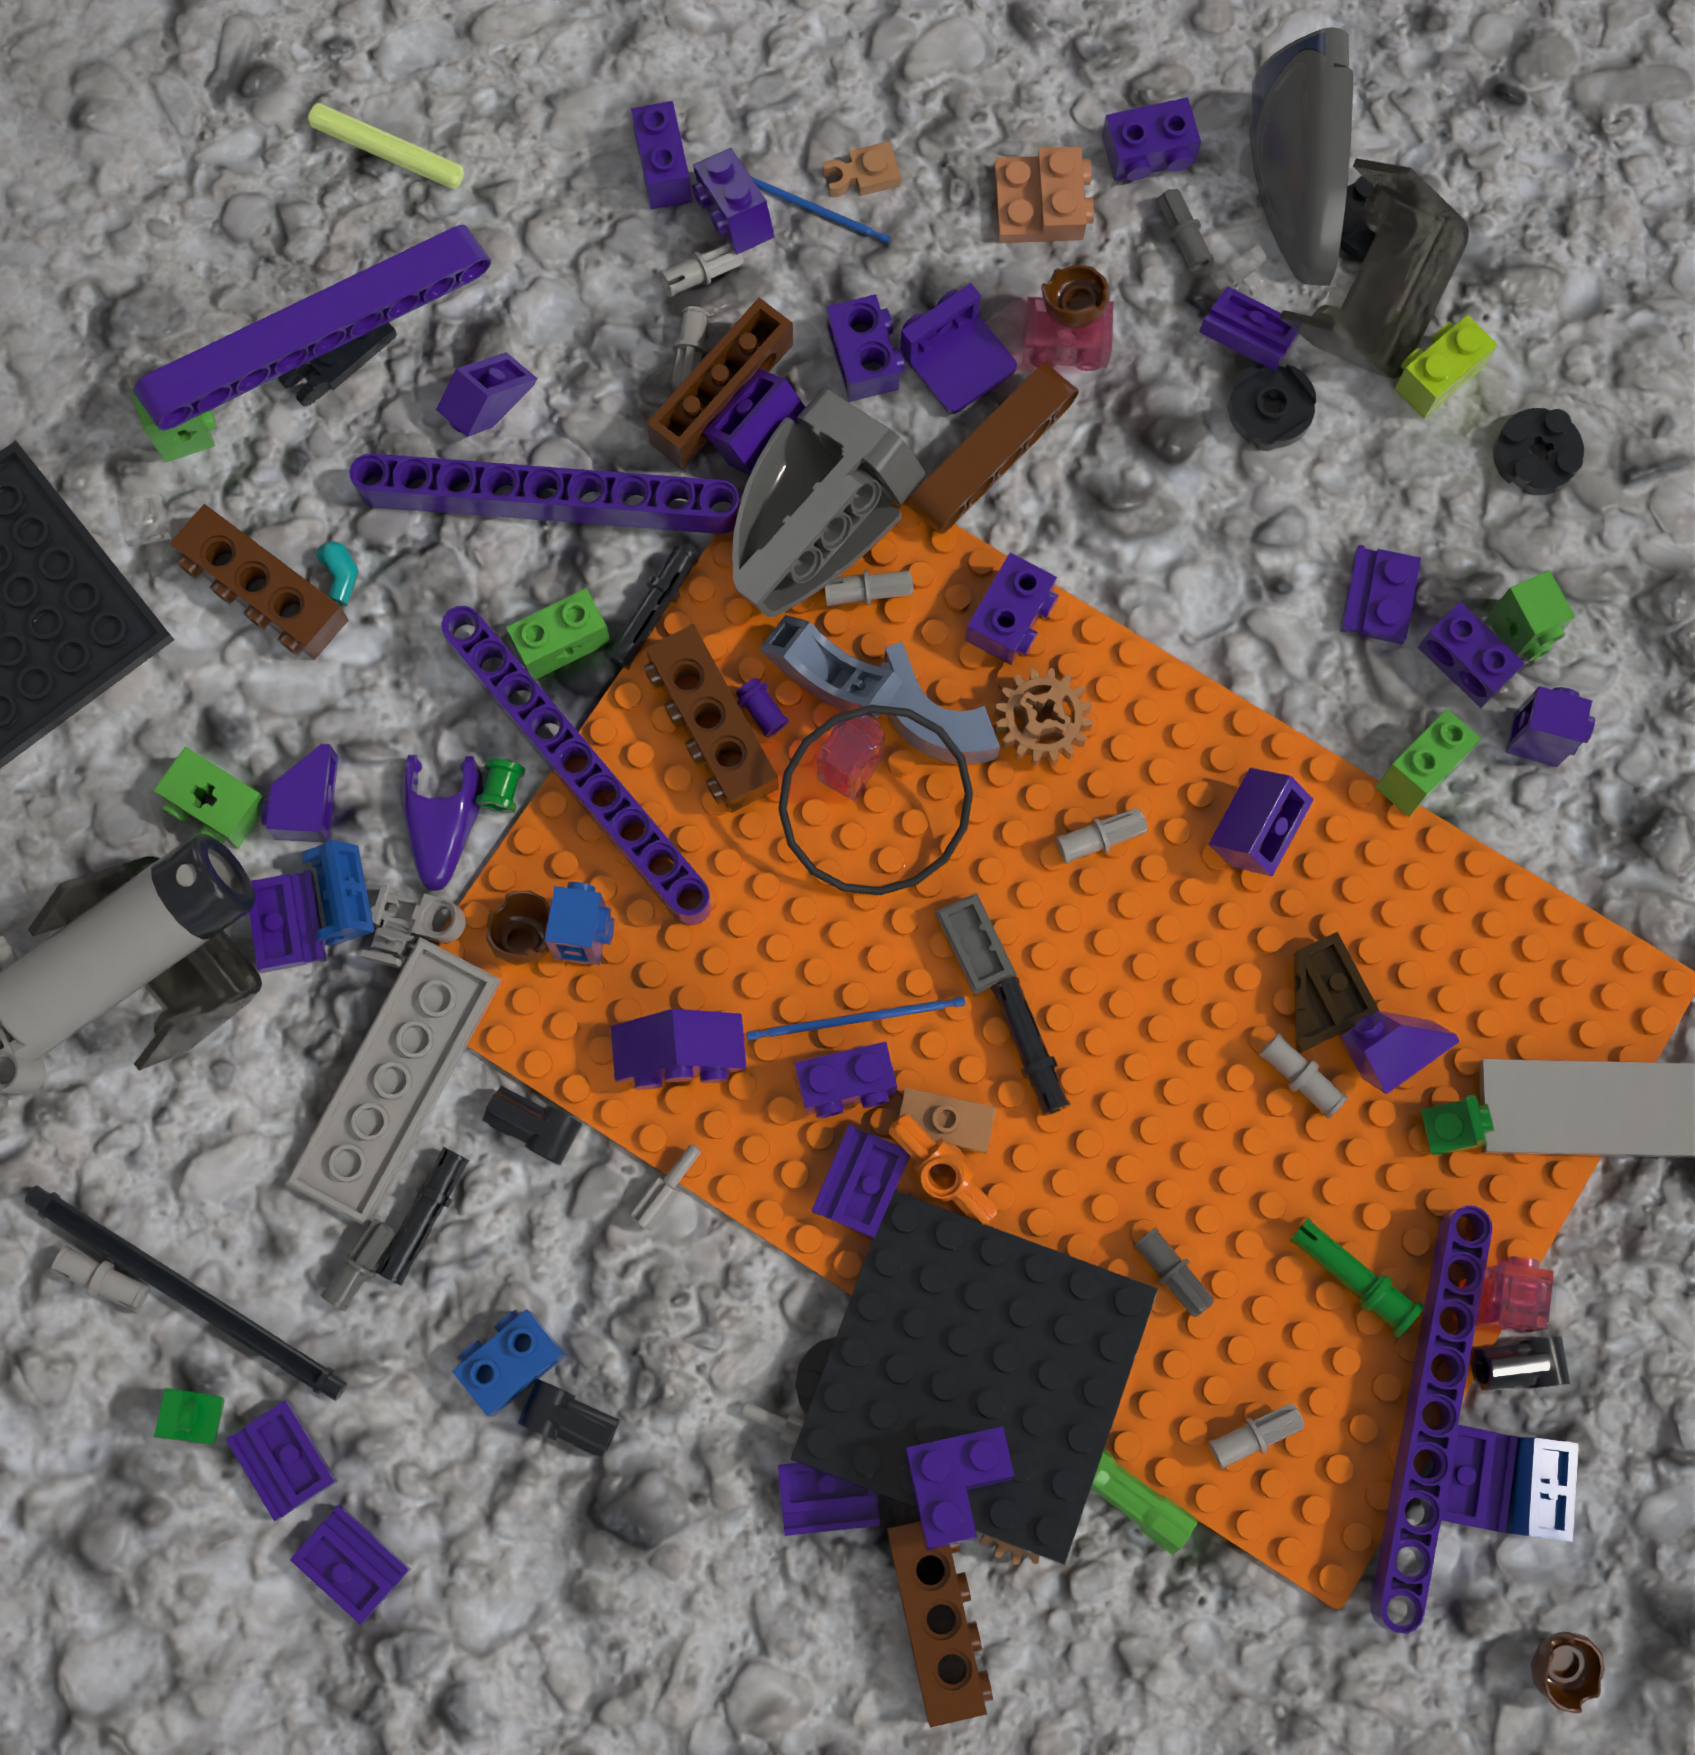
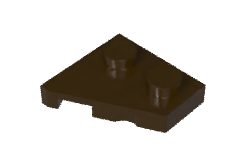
M1338 931L1294 953L1296 1049L1299 1054L1354 1028L1361 1018L1379 1011Z

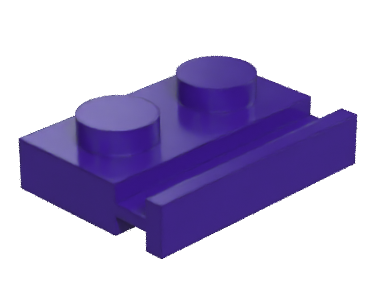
M1227 286L1211 308L1209 315L1203 319L1199 332L1276 371L1281 360L1284 359L1299 337L1304 324Z
M1358 545L1354 553L1340 631L1345 633L1352 631L1360 633L1359 636L1403 645L1407 639L1421 557L1383 549L1375 551L1366 549L1364 545Z
M306 870L299 874H284L251 881L256 902L253 909L249 912L258 971L266 973L307 965V963L315 961H327L324 940L317 942L315 934L317 930L322 929L312 871Z
M849 1125L812 1208V1213L830 1219L837 1224L872 1239L875 1238L910 1159V1155L901 1146Z
M284 1400L246 1425L236 1434L225 1439L274 1521L281 1520L285 1515L338 1482L289 1400Z
M1458 1425L1441 1521L1506 1533L1518 1436Z
M800 1463L778 1465L784 1536L880 1526L877 1493Z
M337 1505L330 1516L320 1524L290 1559L295 1566L360 1625H363L394 1590L400 1580L411 1570L410 1567L341 1505Z

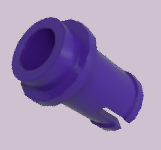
M754 678L737 690L736 695L739 698L737 704L740 708L746 707L764 732V736L768 738L782 730L789 723V720L783 715L768 694L769 686L766 683H761L758 678Z

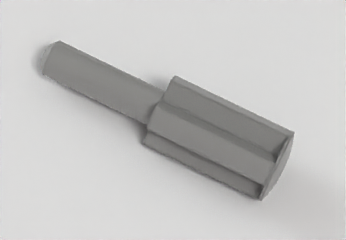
M690 1144L664 1179L657 1176L629 1214L638 1225L652 1231L680 1193L675 1187L701 1154L699 1147Z
M745 1402L740 1410L742 1416L781 1432L780 1439L796 1445L804 1420L791 1414L787 1420L749 1402Z

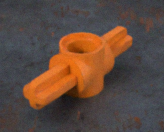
M905 1113L894 1120L888 1129L889 1134L915 1160L912 1169L921 1177V1184L924 1190L935 1198H941L944 1202L952 1199L970 1219L982 1224H988L997 1214V1206L972 1181L975 1173L965 1163V1156L960 1148L952 1143L945 1142L942 1138L934 1141L910 1114ZM943 1163L951 1166L955 1173L948 1177H942L935 1174L931 1168L936 1164Z

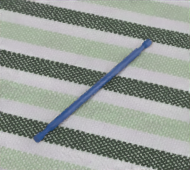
M751 176L757 187L762 191L860 233L876 237L879 241L886 244L890 241L891 236L885 233L876 232L871 227Z
M958 997L949 1001L939 1000L773 1027L764 1031H748L747 1038L750 1041L765 1036L775 1037L941 1010L950 1006H965L964 997Z

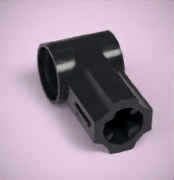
M502 1085L493 1094L482 1119L490 1127L525 1143V1148L561 1166L583 1125L571 1116L551 1106L546 1105L544 1108Z
M1562 1336L1519 1341L1520 1345L1477 1349L1471 1362L1473 1379L1478 1382L1481 1391L1510 1389L1527 1385V1389L1570 1384Z
M537 1379L517 1423L553 1440L560 1438L579 1449L604 1458L616 1433L620 1419L575 1400V1395Z

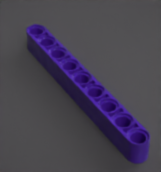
M466 225L455 226L150 372L135 384L133 393L157 428L162 431L170 430L476 280L488 270L491 265V259Z
M373 453L357 457L349 470L350 479L362 501L368 506L375 508L726 534L734 531L740 505L739 493L735 486L728 481ZM382 476L378 483L371 486L365 485L371 477ZM425 479V483L417 489L408 488L413 481ZM461 482L469 483L465 490L451 492L456 484ZM507 485L512 486L509 493L501 496L494 495L498 488ZM545 489L556 490L555 494L548 499L537 498L540 492ZM589 492L600 494L592 502L580 501ZM638 495L643 497V500L637 505L629 506L624 504L626 499L631 496ZM675 499L688 501L680 509L667 507ZM719 502L731 504V507L724 512L718 513L711 510Z
M456 606L448 610L443 616L441 627L445 639L455 656L678 921L686 925H697L705 921L710 914L712 905L709 889L702 878L474 609L467 606ZM463 625L475 627L474 633L466 639L454 637L456 630ZM490 658L503 660L501 667L494 672H486L481 669L483 663ZM524 690L531 693L530 699L523 705L516 706L509 703L510 697L517 691ZM552 723L559 726L558 733L550 739H542L536 736L539 728L545 724ZM573 757H583L588 761L586 767L577 773L568 772L564 768L568 760ZM602 790L613 791L616 794V798L612 804L600 807L592 803L594 796ZM636 823L645 828L641 838L635 841H628L621 837L622 830L629 824ZM665 857L674 863L671 871L665 875H655L649 871L650 864L657 858ZM686 892H697L703 897L702 903L693 910L682 909L678 905L679 898Z
M1464 1206L1448 1212L1442 1218L1438 1228L1370 1602V1612L1374 1621L1380 1627L1396 1633L1408 1634L1415 1631L1421 1625L1426 1609L1492 1236L1491 1219L1483 1209L1477 1206ZM1459 1217H1465L1472 1222L1475 1234L1471 1241H1466L1458 1235L1456 1223ZM1452 1262L1461 1265L1466 1272V1282L1461 1288L1454 1286L1448 1278V1268ZM1444 1309L1451 1310L1458 1319L1457 1330L1452 1335L1446 1333L1439 1323L1440 1314ZM1437 1355L1443 1357L1450 1367L1449 1376L1444 1382L1437 1380L1431 1372L1432 1360ZM1430 1402L1435 1404L1441 1412V1422L1436 1429L1428 1428L1422 1419V1411ZM1421 1450L1426 1451L1433 1461L1431 1473L1424 1478L1418 1475L1413 1466L1415 1455ZM1413 1498L1418 1499L1424 1507V1517L1415 1526L1411 1525L1405 1517L1406 1504ZM1404 1547H1409L1416 1557L1414 1569L1407 1574H1402L1396 1565V1556ZM1401 1596L1407 1605V1613L1402 1621L1393 1623L1388 1617L1387 1606L1392 1598Z

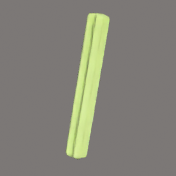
M315 103L309 112L308 121L310 126L451 189H457L463 180V167L449 159L321 103Z

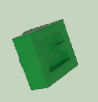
M1473 1094L1465 1096L1466 1100L1421 1109L1431 1155L1434 1157L1489 1145L1486 1133L1493 1132L1494 1126L1488 1104L1479 1105L1476 1095Z
M165 1388L154 1437L214 1444L217 1439L224 1407V1398L199 1392Z

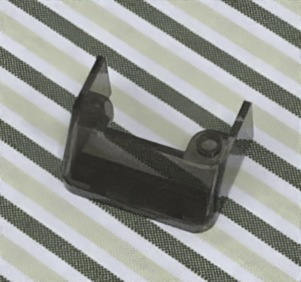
M1356 158L1353 167L1374 186L1364 208L1366 223L1376 233L1374 241L1341 309L1326 304L1320 306L1312 316L1283 310L1279 318L1313 346L1376 375L1395 379L1402 375L1404 370L1401 368V364L1417 349L1467 246L1469 228L1466 220L1411 167Z
M146 856L59 883L28 928V931L34 937L66 926L160 858ZM224 930L148 983L168 1010L163 1011L155 1020L153 1026L155 1036L134 1062L135 1067L140 1071L191 1050L248 1005L260 991L262 980L259 973Z

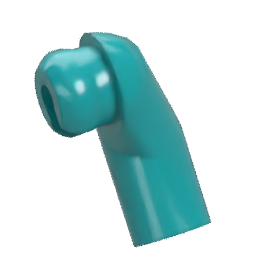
M330 541L319 546L316 553L319 563H323L334 577L328 597L340 606L347 607L359 573L358 566L346 546L336 541Z

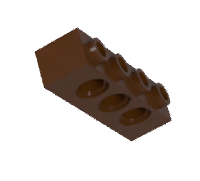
M759 297L648 420L646 425L649 443L681 469H684L709 441L704 431L759 368L770 372L793 346V322Z
M206 504L201 506L170 542V545L179 556L175 561L179 567L195 579L203 575L211 581L212 584L209 588L227 604L230 605L236 600L244 606L246 610L243 614L260 629L265 630L269 625L281 634L277 640L296 656H299L303 651L315 660L349 621L339 604ZM232 554L227 564L214 566L216 559L220 555ZM266 579L262 589L256 592L248 591L249 585L254 580ZM292 604L300 605L296 615L289 618L281 617L283 610L287 606Z
M692 624L646 647L649 663L643 666L645 673L655 690L660 687L664 689L670 700L664 703L667 714L676 728L683 725L690 739L684 742L695 765L698 766L704 763L711 778L705 782L717 805L725 802L730 813H733L778 790L777 774L695 625ZM686 675L699 679L698 685L691 690L678 688L676 682ZM705 713H713L720 718V722L715 727L709 729L702 728L696 723L697 719ZM726 751L737 752L742 757L740 762L733 767H724L717 762V759Z
M920 1520L886 1527L929 1727L987 1715L985 1702L993 1700L992 1689L987 1670L978 1672L974 1652L982 1650L980 1635L976 1621L967 1622L963 1603L971 1601L969 1585L965 1572L956 1574L952 1554L961 1552L960 1545L956 1544L926 1551ZM927 1555L937 1556L943 1563V1574L934 1583H924L919 1580L916 1574L919 1560ZM939 1604L949 1606L954 1613L952 1626L944 1632L933 1631L927 1624L928 1612L932 1607ZM948 1654L960 1656L965 1663L962 1676L955 1681H946L938 1675V1664Z

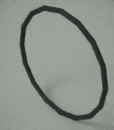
M868 705L832 716L802 740L783 772L778 811L787 845L811 875L843 892L884 895L918 885L948 862L967 831L973 789L965 756L943 727L911 709ZM872 713L908 717L936 733L957 760L965 792L959 828L943 854L914 877L881 887L847 884L816 868L795 842L787 812L791 777L809 745L836 724Z

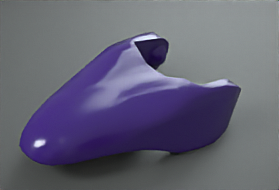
M408 755L400 793L411 853L423 886L431 891H439L444 889L451 880L466 840L478 816L480 806L476 804L477 795L483 793L482 776L474 756H465V760L460 764V770L463 773L462 790L454 796L447 798H427L417 794L418 773L422 770V763L417 755Z

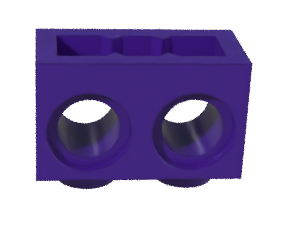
M673 101L631 108L634 134L650 209L692 202L690 177Z
M876 294L827 306L826 327L848 401L852 402L898 390L899 375L905 372V365L899 346L892 348L889 334H893V325L888 308H880ZM856 324H865L871 329L860 333L852 330L851 327ZM868 362H876L882 368L878 371H868L862 366Z
M1461 602L1427 633L1417 647L1480 708L1489 702L1525 665L1508 646Z

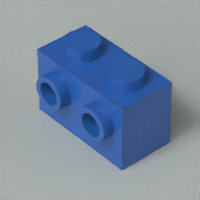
M568 882L567 888L554 886L545 942L554 959L600 966L603 944L610 945L612 942L615 919L610 917L611 908L606 907L602 894L595 892L594 886L581 882Z
M517 1309L507 1314L494 1326L498 1333L484 1345L480 1340H477L457 1357L461 1364L452 1371L453 1374L489 1417H494L534 1384L537 1379H540L567 1356L535 1314L528 1309L522 1314Z

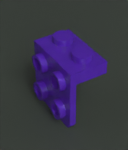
M972 283L959 291L957 289L950 290L940 298L935 308L926 314L920 312L913 315L906 321L901 330L900 350L903 358L949 414H957L1012 376L1017 368L1016 360L979 316L981 295Z

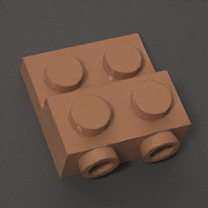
M1081 146L1039 148L1038 156L995 158L994 171L999 243L1079 241L1084 239L1086 225L1093 224L1094 201L1093 197L1085 198L1084 185L1091 184V160L1082 159Z

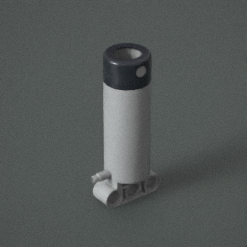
M206 833L194 834L19 959L6 938L0 935V968L2 970L0 972L1 1092L20 1094L36 1092L43 1085L46 1077V1068L42 1059L44 1055L253 909L256 899L250 878L238 859L225 845Z

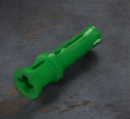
M1309 1217L1290 1238L1289 1241L1295 1243L1360 1297L1358 1303L1361 1304L1360 1307L1365 1312L1373 1311L1393 1328L1392 1334L1395 1337L1399 1338L1423 1310L1424 1305L1419 1301L1413 1303L1391 1285L1392 1279L1389 1276H1384L1383 1274L1375 1275L1316 1226Z

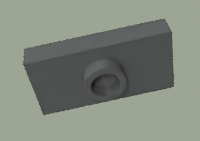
M977 893L935 912L940 927L974 996L991 989L995 984L1000 985L1001 981L1016 977L1015 970Z

